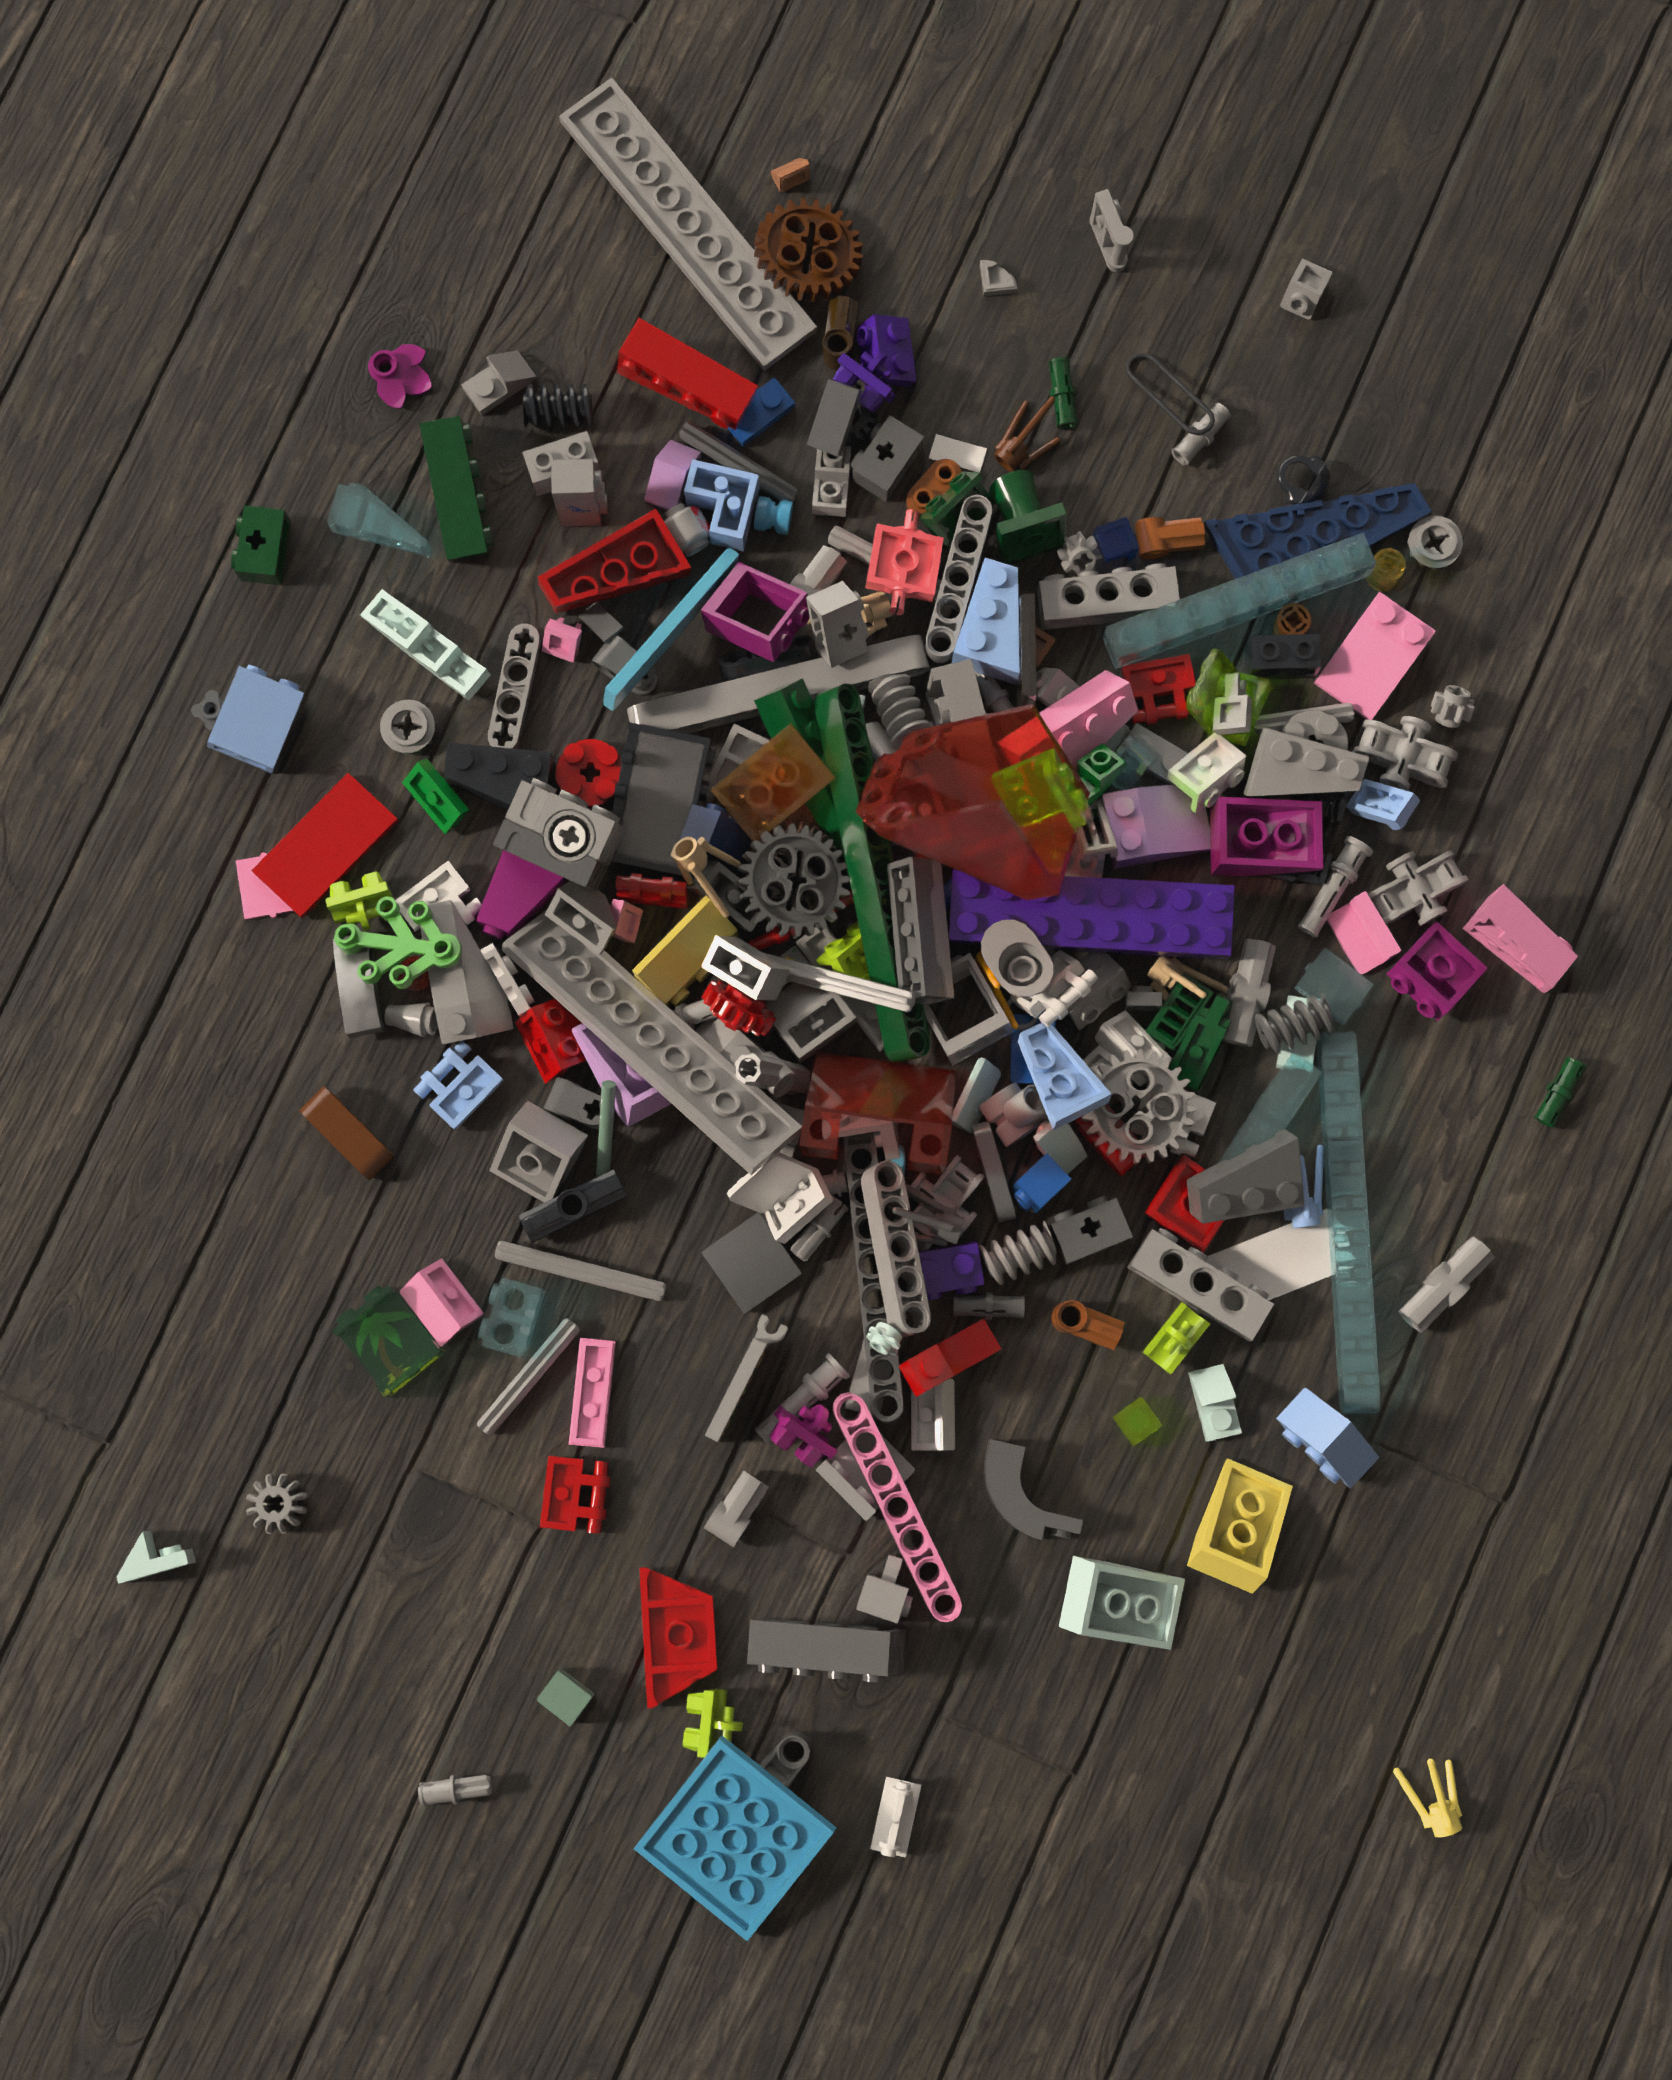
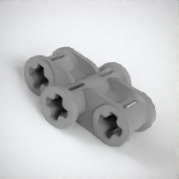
M1403 716L1400 721L1402 729L1399 730L1376 720H1365L1363 722L1364 732L1359 746L1354 747L1353 752L1368 756L1369 763L1387 768L1386 773L1380 776L1379 782L1381 784L1408 791L1410 788L1408 780L1411 777L1434 787H1447L1448 779L1446 777L1451 763L1457 759L1458 753L1452 748L1424 739L1425 734L1430 733L1431 730L1429 723L1416 717Z
M1452 850L1439 855L1421 867H1418L1414 860L1416 856L1414 851L1406 853L1386 865L1388 871H1393L1397 879L1368 894L1386 925L1398 920L1414 909L1420 918L1418 920L1420 926L1447 912L1446 907L1441 906L1436 898L1469 881L1467 875H1462L1454 862Z
M957 1155L939 1177L935 1185L926 1179L925 1173L921 1172L911 1184V1187L918 1191L922 1190L932 1199L946 1207L956 1209V1215L964 1217L960 1238L978 1215L974 1211L969 1213L962 1205L985 1176L982 1173L977 1175L961 1162V1157ZM907 1194L908 1199L911 1198L919 1204L913 1212L932 1218L935 1217L936 1213L942 1214ZM912 1220L914 1229L925 1236H936L930 1233L932 1226ZM917 1243L919 1251L928 1250L933 1245Z

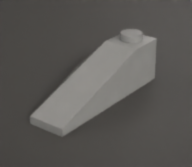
M452 900L427 904L432 911V919L441 933L455 936L462 947L461 958L456 965L450 968L434 966L428 970L442 1044L514 1029L508 997ZM425 909L418 911V917L423 915ZM420 925L422 940L429 941L426 933ZM444 946L439 953L445 952L448 946Z

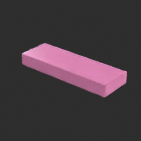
M580 1338L569 1436L570 1445L605 1448L616 1341Z

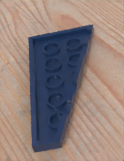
M1411 483L1374 490L1373 493L1353 496L1351 494L1340 496L1339 499L1323 502L1322 500L1278 507L1269 509L1267 512L1251 515L1245 513L1235 515L1234 518L1218 521L1217 519L1204 521V528L1253 611L1412 526L1422 518L1430 516L1432 511L1416 484Z

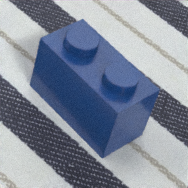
M1047 1153L1016 1181L1012 1187L1015 1192L1013 1199L1025 1212L1031 1209L1036 1214L1070 1182L1071 1178Z

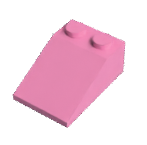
M1379 592L1314 684L1341 703H1352L1355 713L1365 720H1372L1436 631Z

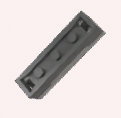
M912 856L887 864L898 988L912 991L915 994V1003L929 1005L953 999L954 989L941 860Z

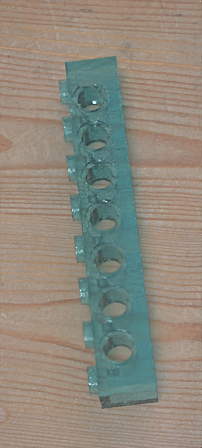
M1363 532L1106 626L1103 640L1114 668L1117 669L1281 609L1290 603H1297L1368 577L1377 563Z

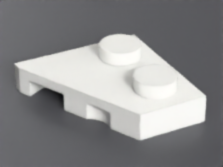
M492 943L480 951L489 963L518 1016L521 1017L531 1008L529 1005L535 1001L526 985L523 984L518 987L512 975L518 971L508 955L501 957Z

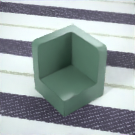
M560 1668L538 1696L537 1701L567 1725L571 1726L595 1694Z

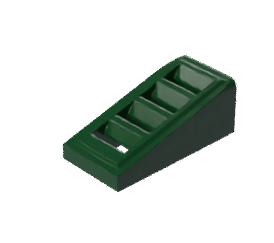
M1186 973L1183 976L1206 992L1207 996L1197 1002L1181 992L1184 986L1178 982L1145 1031L1173 1051H1175L1186 1035L1195 1015L1201 1011L1202 1007L1206 1005L1214 993ZM1179 998L1194 1008L1191 1014L1174 1004L1175 999ZM1168 1009L1186 1020L1183 1026L1165 1015ZM1160 1021L1178 1032L1175 1038L1158 1027Z

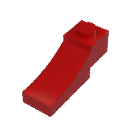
M982 1319L899 1365V1368L914 1395L918 1397L1000 1351L1001 1347L985 1319Z

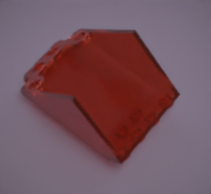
M1030 704L912 731L902 739V745L896 752L891 754L884 753L873 763L871 775L867 779L862 792V799L858 803L855 812L871 829L885 839L1025 900H1033L1059 895L1090 792L1035 705Z

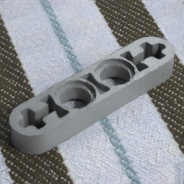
M519 624L509 634L488 730V741L492 747L518 749L541 648V639L538 631L529 624ZM525 633H529L530 639L534 642L527 643L525 648L526 658L520 656L521 645L517 638H523ZM515 665H523L528 671L524 680L515 682L509 678V670ZM509 697L517 698L520 701V708L514 714H506L501 709L503 701ZM499 718L509 722L508 734L512 738V741H506L504 746H500L498 739L495 738L496 736H502L504 731L503 722H498Z

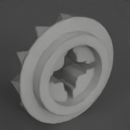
M1434 515L1422 518L1412 527L1407 543L1409 544L1410 556L1414 557L1420 566L1431 567L1435 570L1448 567L1458 558L1462 550L1463 539L1459 528L1454 522L1448 518ZM1428 535L1432 536L1435 540L1446 537L1439 546L1440 552L1434 547L1424 549L1430 540Z
M415 700L395 702L386 709L380 722V732L385 743L392 750L405 755L420 752L427 744H431L433 734L436 731L431 711L424 704ZM410 714L413 725L422 729L412 730L408 740H406L404 731L398 729V727L406 724Z

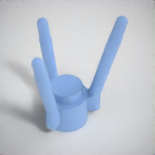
M1323 1145L1317 1146L1314 1201L1313 1197L1309 1198L1304 1157L1300 1155L1305 1206L1283 1210L1285 1221L1292 1220L1293 1228L1321 1224L1319 1216L1323 1215Z

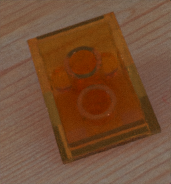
M790 723L719 781L711 791L751 840L759 841L765 831L770 832L835 779V776Z

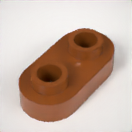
M940 459L934 462L909 490L906 507L907 510L913 509L912 517L915 510L920 512V517L927 511L925 509L927 503H919L917 500L919 496L925 495L932 500L938 495L942 496L950 488V481L962 472L960 466L955 461ZM942 471H948L952 476L949 479H943L939 474Z

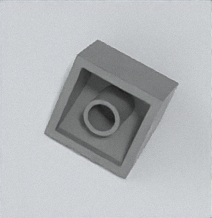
M527 1101L509 1122L489 1171L545 1203L557 1195L577 1161L588 1135Z

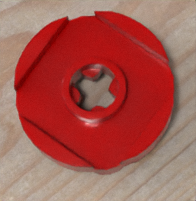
M584 739L571 743L565 747L563 754L557 762V784L560 790L571 793L588 803L587 809H592L593 805L603 807L614 798L615 787L618 784L622 765L621 758L613 746L601 740ZM588 766H594L596 771H600V776H595L593 782H587L586 777L581 775L582 770H587Z

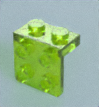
M1214 648L1202 664L1200 676L1194 688L1188 694L1186 707L1207 734L1211 736L1214 733L1215 698L1225 697V675L1240 673V680H1246L1247 684L1245 695L1252 699L1250 732L1223 734L1221 736L1229 742L1245 746L1273 685L1268 679L1238 672L1221 650Z
M1055 748L1002 769L992 775V783L1017 826L1024 828L1061 812H1064L1073 829L1086 824L1085 809L1089 808L1086 796L1081 788H1076L1069 765L1062 763Z

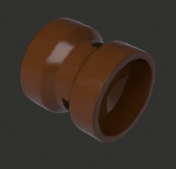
M1297 603L1285 605L1274 620L1272 626L1273 635L1306 634L1311 625V615L1308 609Z

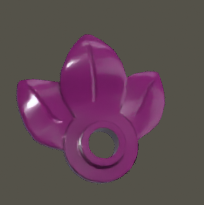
M403 344L394 351H378L370 358L368 363L369 373L377 382L379 397L388 406L402 409L406 394L416 396L431 390L430 378L419 366L426 354V351L421 347L413 344ZM384 364L392 366L390 371L385 373L381 372L380 368Z

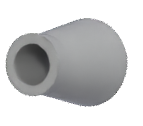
M430 1003L388 1005L384 1017L386 1025L400 1028L421 1037H426L427 1034L434 1035L437 1031L438 1023L435 1009L431 1007Z

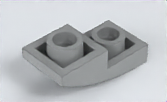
M844 446L841 456H835L817 449L812 514L846 517L851 446Z

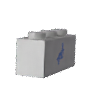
M551 460L552 496L561 527L602 526V514H608L607 493L605 494V484L602 482V471H596L594 460Z

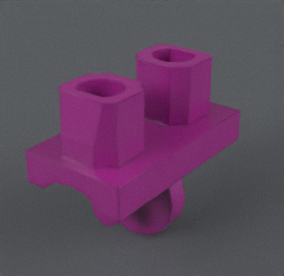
M819 1404L811 1410L805 1406L802 1407L799 1415L804 1418V1421L782 1406H779L775 1411L774 1415L779 1421L769 1437L777 1446L786 1451L797 1437L802 1439V1444L794 1454L810 1468L823 1455L832 1459L838 1452L836 1448L828 1444L829 1439L819 1432L822 1430L828 1433L832 1428V1424L827 1422L828 1409Z

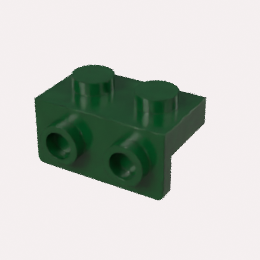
M961 472L955 476L949 483L950 488L942 496L938 495L930 500L925 506L927 511L919 518L932 535L944 537L942 545L944 549L951 548L960 511L968 497L982 495L990 501L992 507L996 504L980 483L983 478L977 472ZM973 508L968 511L967 515L970 519L978 521L985 515V512L980 508Z

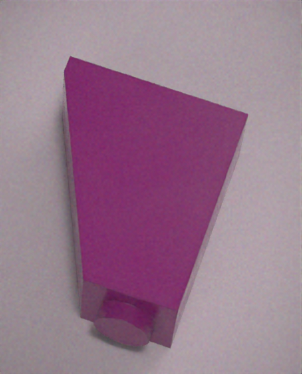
M503 850L476 921L480 927H483L482 932L496 939H502L503 935L511 937L522 929L555 896L558 888L571 880Z

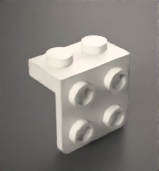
M780 1152L774 1154L768 1162L752 1175L748 1173L739 1179L727 1193L730 1201L763 1214L775 1241L783 1244L834 1201L817 1168Z

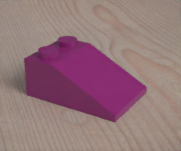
M1219 797L1211 807V875L1247 877L1320 871L1323 869L1322 802Z

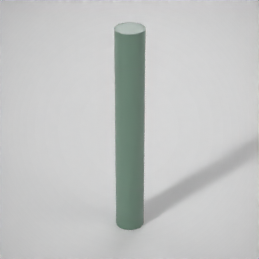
M611 1080L602 1082L597 1176H601L611 1169L616 1083Z

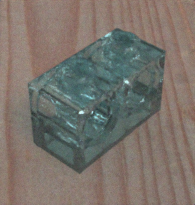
M501 1277L500 1284L494 1283L488 1303L493 1305L490 1318L484 1317L480 1326L478 1338L483 1339L481 1346L526 1359L546 1291ZM512 1291H521L524 1295V1304L517 1310L509 1309L506 1303L507 1296ZM509 1324L514 1330V1338L508 1344H501L496 1337L497 1330L502 1325Z

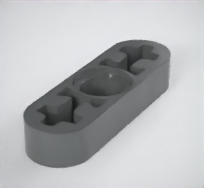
M986 1121L971 1125L974 1143L998 1223L1016 1219L1014 1206L990 1124Z

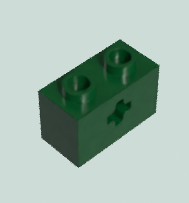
M244 505L243 515L238 516L236 521V536L239 537L238 549H233L231 555V568L235 569L234 571L241 581L282 585L291 523L285 510Z

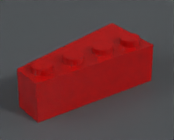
M638 318L618 353L617 374L709 417L715 424L723 428L730 427L736 430L756 397L758 385L641 318Z
M654 509L538 576V585L557 614L690 576L691 566L657 509Z

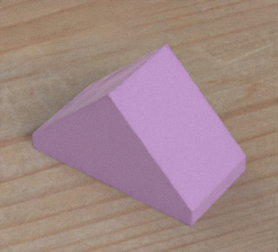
M670 440L654 460L644 502L666 511L680 504L684 496L692 459L699 461L702 453Z

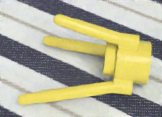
M1428 1759L1427 1761L1438 1802L1429 1806V1813L1401 1770L1395 1768L1393 1772L1421 1816L1424 1828L1432 1827L1435 1837H1446L1462 1830L1459 1820L1462 1813L1458 1804L1455 1775L1451 1760H1446L1445 1762L1449 1800L1445 1798L1435 1761L1433 1759Z

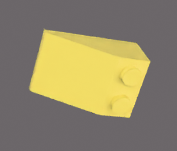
M1227 1458L1197 1531L1187 1566L1253 1594L1268 1578L1293 1486Z

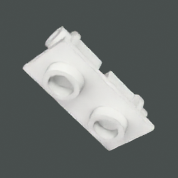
M886 1777L870 1849L880 1851L881 1854L889 1857H895L896 1855L906 1857L921 1789L920 1784Z

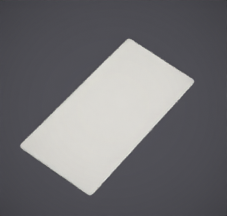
M1332 1208L1323 1210V1215L1319 1216L1320 1225L1293 1228L1292 1223L1212 1254L1208 1256L1206 1261L1216 1269H1219L1222 1265L1235 1272L1239 1276L1237 1281L1247 1288L1253 1284L1269 1294L1267 1300L1279 1297L1356 1265ZM1227 1292L1224 1296V1305L1231 1311H1237L1240 1308L1241 1299L1235 1292Z

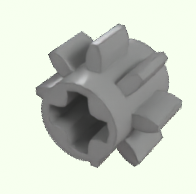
M1078 531L1077 535L1070 536L1069 538L1064 537L1063 549L1057 550L1059 558L1062 560L1061 565L1064 571L1067 573L1073 569L1077 575L1085 571H1095L1096 560L1101 559L1102 555L1099 549L1096 548L1098 543L1094 536H1090L1086 540L1081 531Z
M1455 685L1446 686L1444 693L1436 691L1431 703V712L1436 714L1435 720L1439 724L1451 728L1459 727L1462 720L1470 722L1475 709L1473 706L1475 701L1469 699L1470 692Z

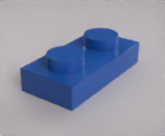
M774 377L757 390L756 397L738 428L734 430L728 427L727 429L744 447L795 408V402Z

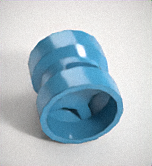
M759 496L755 512L754 530L765 531L774 527L777 534L788 535L793 501L782 500L776 505V502H773L770 497Z

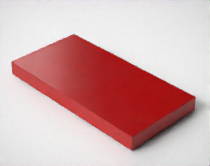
M347 773L251 871L303 919L330 892V885L339 882L399 820L356 779Z

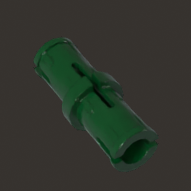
M1068 357L1053 358L1048 361L1052 389L1049 393L1050 397L1054 396L1056 399L1054 402L1056 427L1058 429L1074 428L1078 425L1074 397L1077 393L1076 387L1072 386L1070 359Z
M1566 1057L1553 1083L1548 1084L1546 1088L1548 1092L1533 1118L1547 1127L1554 1128L1567 1102H1572L1574 1098L1573 1091L1587 1066L1576 1059Z

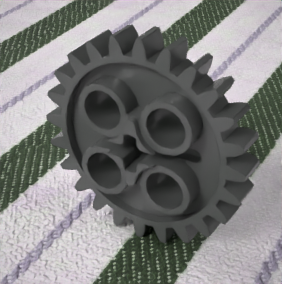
M790 824L786 834L781 826H777L773 832L774 837L765 831L761 835L763 844L757 840L750 844L755 853L746 851L742 857L749 864H743L738 867V871L745 874L746 877L738 880L737 885L746 887L747 891L741 894L739 899H750L751 904L745 909L746 913L756 910L758 915L754 922L757 924L763 919L768 921L766 926L767 932L778 926L779 937H783L791 929L793 938L797 939L801 935L803 928L805 934L809 937L814 934V925L822 931L827 928L825 919L834 922L838 918L833 909L841 911L845 908V904L839 898H846L850 895L848 890L842 888V885L850 881L848 876L841 875V871L847 868L846 863H838L836 860L843 853L842 850L830 851V847L833 844L832 839L824 844L820 841L822 831L819 830L811 837L809 836V826L807 825L797 833L795 825ZM778 852L786 856L788 860L787 868H781L775 864L773 859L774 853ZM797 852H801L802 859L798 866L795 876V881L800 883V885L793 889L791 895V910L787 911L786 902L790 896V892L793 886V882L791 880H788L787 878H789L792 874L795 873L797 867ZM808 861H814L820 866L821 875L819 877L809 873L807 869ZM767 886H774L780 891L781 899L779 902H774L768 898L766 894ZM801 894L809 895L813 899V910H807L801 905Z

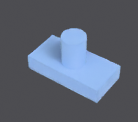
M1364 779L1360 790L1354 793L1346 807L1354 815L1387 824L1392 830H1399L1406 825L1420 800L1412 792Z

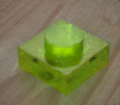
M1142 1396L1112 1417L1132 1446L1137 1445L1163 1426Z

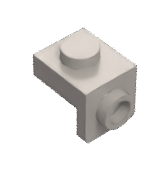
M1043 667L1030 679V686L1025 695L1029 699L1039 700L1048 708L1080 686L1060 669Z

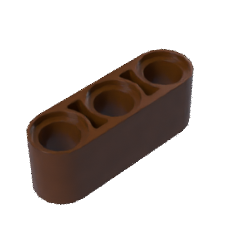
M325 1086L299 1110L369 1181L395 1157Z

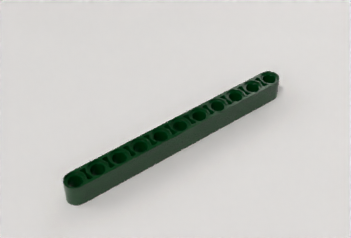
M844 683L818 693L814 700V709L870 981L898 988L887 864L894 862L861 699L854 686ZM915 1003L910 1012L875 1004L884 1050L891 1061L901 1063L924 1057L929 1053L931 1039L923 1004Z

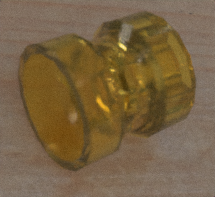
M1392 548L1378 551L1366 570V579L1369 585L1379 591H1388L1394 588L1406 568L1403 555Z

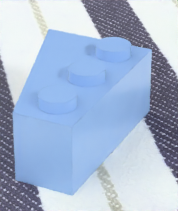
M985 557L953 652L952 663L971 659L975 672L1017 685L1020 674L1018 568Z

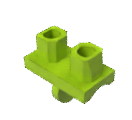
M375 871L365 874L362 877L364 888L352 891L349 883L345 881L330 885V897L325 899L335 924L347 921V924L361 922L364 931L372 929L370 919L380 916L376 910L378 901L383 897L393 898L386 881L383 882L379 872ZM388 905L384 910L391 909L393 905Z
M1181 1302L1142 1353L1167 1373L1172 1374L1210 1323Z
M711 1689L704 1690L702 1693L688 1694L687 1713L701 1715L700 1728L687 1727L685 1729L683 1747L697 1751V1757L704 1758L721 1736H724L731 1742L732 1731L743 1730L742 1722L733 1721L735 1707L726 1706L727 1690Z

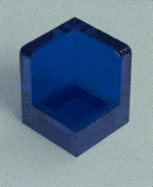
M1127 516L1094 529L1093 536L1101 549L1106 563L1127 556L1128 561L1136 558L1139 545Z

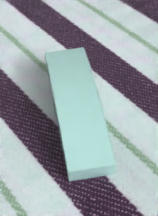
M381 590L360 614L364 620L467 700H470L491 676L486 668L463 653L456 644L436 631L429 622L384 590Z

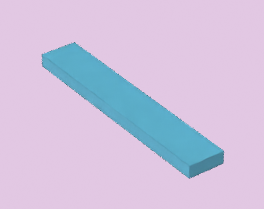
M731 548L724 551L605 687L604 706L614 711L691 623L737 564L739 558L737 552Z

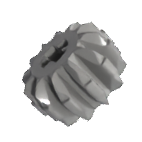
M273 1474L266 1475V1486L260 1481H256L253 1484L259 1495L248 1494L246 1497L248 1501L256 1502V1507L246 1510L247 1515L258 1513L259 1516L255 1519L253 1525L257 1528L266 1522L265 1531L267 1534H273L276 1526L281 1534L287 1533L289 1529L288 1522L293 1526H299L301 1523L295 1512L307 1513V1507L298 1505L299 1500H305L308 1497L307 1493L295 1494L301 1483L298 1480H294L288 1485V1474H281L278 1481H276ZM272 1497L283 1498L284 1502L280 1503V1505H284L282 1510L272 1511L270 1505H274V1503L270 1502Z

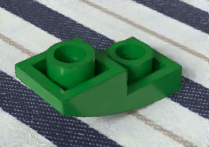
M1102 743L1077 761V772L1052 789V798L1068 812L1089 807L1117 779L1126 767V761Z

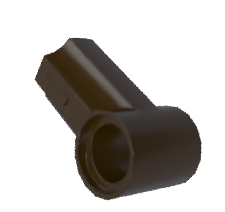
M846 296L830 299L826 331L822 340L824 362L833 370L840 368L837 360L843 353L853 359V344L859 302ZM835 346L845 348L842 352H833L830 349Z

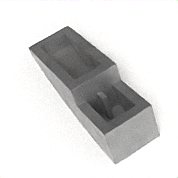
M345 936L343 940L348 939L350 936ZM333 939L338 991L346 1035L349 1038L384 1032L377 982L366 984L357 974V969L362 962L366 960L373 961L371 948L363 947L358 953L346 954L336 945ZM374 968L368 969L365 976H370Z

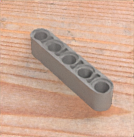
M982 495L968 497L960 511L926 636L925 651L930 660L936 663H945L953 658V652L966 616L992 518V505ZM973 508H980L985 512L986 516L982 520L974 521L969 518L967 513ZM970 540L976 544L977 549L972 553H964L958 546L962 541ZM955 573H962L966 575L968 582L963 586H955L950 582L949 578ZM953 605L959 610V615L956 618L947 619L941 615V609L944 606ZM937 638H945L950 642L951 646L947 651L938 652L933 649L931 644Z
M885 1160L868 1168L863 1173L861 1186L887 1323L895 1328L902 1337H908L926 1330L931 1321L913 1221L893 1213L894 1207L910 1210L904 1174L897 1163ZM878 1172L883 1173L886 1177V1187L879 1182ZM885 1206L890 1208L893 1213L892 1222L885 1216ZM892 1241L900 1248L899 1257L892 1252ZM899 1276L906 1281V1292L899 1288ZM906 1311L913 1317L912 1327L908 1326L905 1321Z

